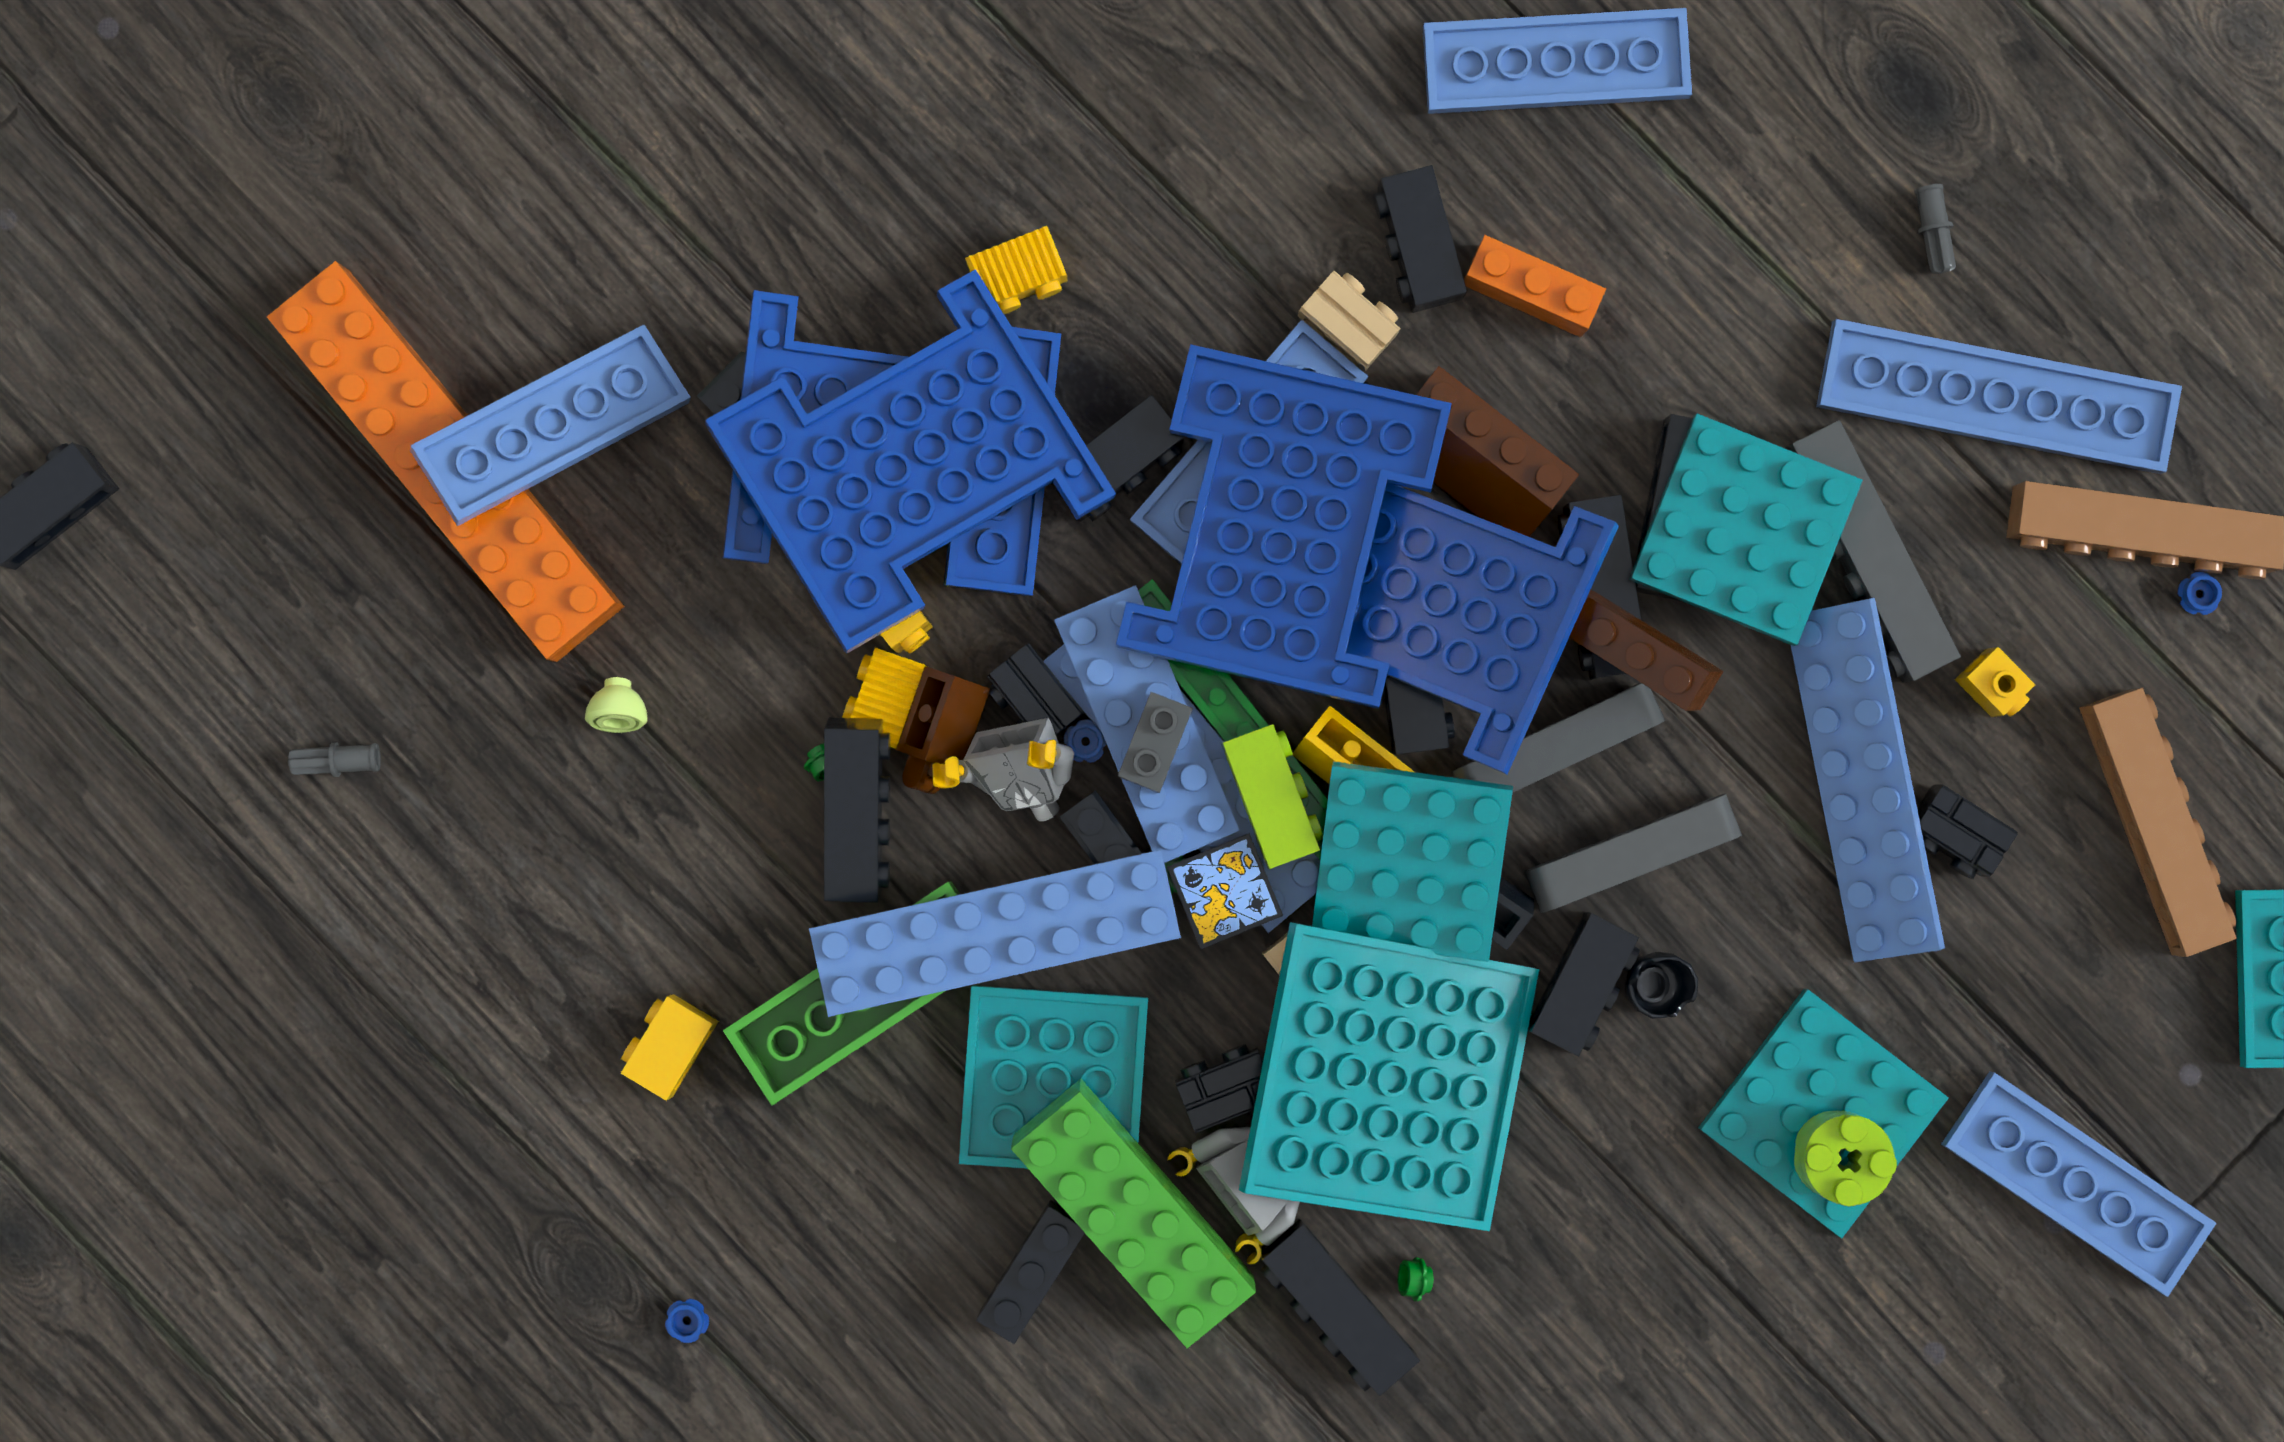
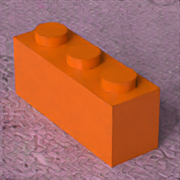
M1484 235L1464 277L1466 287L1580 338L1589 329L1606 291V288L1487 235Z

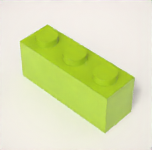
M1272 724L1223 742L1221 745L1267 868L1271 869L1320 851L1317 841L1323 839V833L1316 815L1307 816L1302 799L1307 798L1308 793L1300 772L1292 774L1286 758L1292 756L1293 753L1284 730L1276 733Z

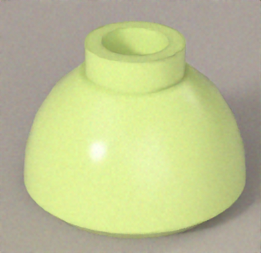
M620 677L608 678L604 681V688L594 694L589 701L585 713L586 722L593 728L606 732L623 733L635 731L643 727L648 721L645 704L639 694L631 689V681Z

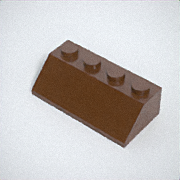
M1438 366L1416 394L1452 403L1433 484L1473 515L1530 537L1579 474Z

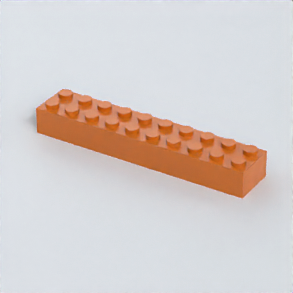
M337 261L333 262L267 316L268 320L547 660L558 662L625 607L529 489L459 526L456 525L410 452V446L468 415L348 269Z

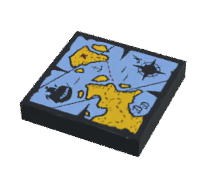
M1250 833L1167 867L1200 949L1283 916Z

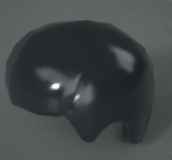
M1653 952L1646 954L1637 960L1626 976L1625 992L1635 1010L1651 1019L1676 1017L1678 1012L1687 1003L1694 1002L1697 997L1698 977L1690 963L1672 953Z

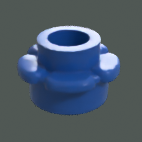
M2192 573L2189 579H2183L2178 586V596L2182 599L2180 604L2190 614H2196L2197 612L2202 615L2210 614L2218 607L2221 601V585L2207 573ZM2197 590L2202 591L2203 596L2201 598L2196 596Z
M1092 720L1078 721L1077 725L1070 726L1064 735V743L1073 749V760L1077 762H1082L1083 760L1089 763L1097 761L1103 755V747L1107 745L1102 732ZM1084 737H1087L1090 740V743L1087 746H1084L1081 743V740Z
M687 1299L686 1302L681 1300L674 1302L667 1310L668 1319L665 1321V1327L669 1335L683 1343H692L698 1340L699 1335L705 1333L709 1326V1316L704 1313V1306L695 1299ZM686 1316L690 1317L691 1323L685 1324L683 1318Z

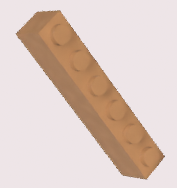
M2029 481L2017 484L2012 489L2006 538L2020 540V547L2046 550L2048 544L2064 546L2063 552L2066 554L2089 556L2091 555V550L2108 552L2107 559L2132 562L2135 561V556L2151 558V565L2170 568L2178 567L2179 562L2195 564L2194 570L2204 573L2218 574L2222 573L2223 568L2237 569L2238 577L2247 579H2266L2267 573L2283 570L2284 516Z
M2143 688L2126 690L2079 707L2171 955L2188 957L2237 939L2233 929L2236 926L2235 915L2229 904L2223 902L2217 887V885H2220L2218 870L2211 860H2207L2202 847V844L2205 842L2203 830L2198 821L2194 818L2192 819L2186 804L2189 801V793L2183 780L2175 775L2171 760L2174 757L2173 750L2167 738L2160 735L2155 721L2158 718V711L2152 697L2149 694H2145Z

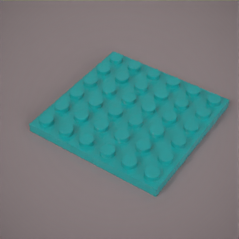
M1290 922L1239 1191L1252 1195L1490 1231L1539 969L1490 959L1489 962L1435 955L1434 950Z

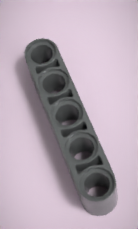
M1639 683L1524 737L1508 775L1475 761L1453 770L1452 774L1454 778L1512 785L1513 792L1666 720L1652 690Z
M1722 794L1526 870L1525 874L1541 913H1544L1742 836L1727 795Z

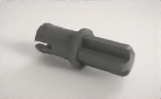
M1943 184L1927 185L1914 190L1921 222L1918 234L1924 236L1929 270L1935 274L1946 273L1954 270L1956 267L1950 229L1954 225L1953 222L1948 221Z
M331 742L330 747L290 750L288 766L291 774L294 775L331 773L333 777H339L341 772L379 771L381 755L377 743H372L371 745L339 746L338 742Z

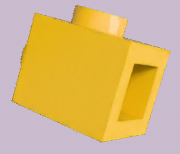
M1999 647L1985 649L1954 679L1990 717L2004 716L2005 714L2011 717L2028 703L2030 698L2026 694L2035 686L2027 675Z

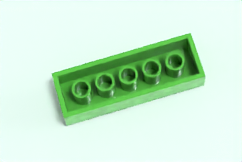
M949 881L913 905L960 895L952 881ZM817 968L724 1029L723 1032L770 1104L774 1105L945 991L828 1017Z
M1079 1079L1013 1135L1011 1150L1187 1349L1256 1293L1255 1279L1252 1272L1082 1079Z

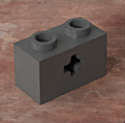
M1150 692L1118 777L1160 793L1193 708Z

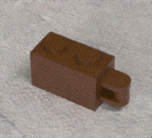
M927 666L924 667L896 750L909 755L902 774V780L906 787L927 794H935L939 791L940 788L933 785L932 764L936 762L945 764V760L952 756H956L959 760L964 759L973 740L990 688Z

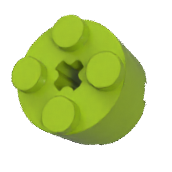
M1847 1111L1819 1113L1801 1127L1796 1137L1794 1166L1799 1178L1811 1191L1836 1204L1849 1207L1873 1200L1884 1191L1897 1168V1160L1892 1143L1884 1130L1873 1121ZM1841 1149L1850 1152L1847 1155L1849 1161L1845 1166L1839 1164L1842 1160L1838 1154Z

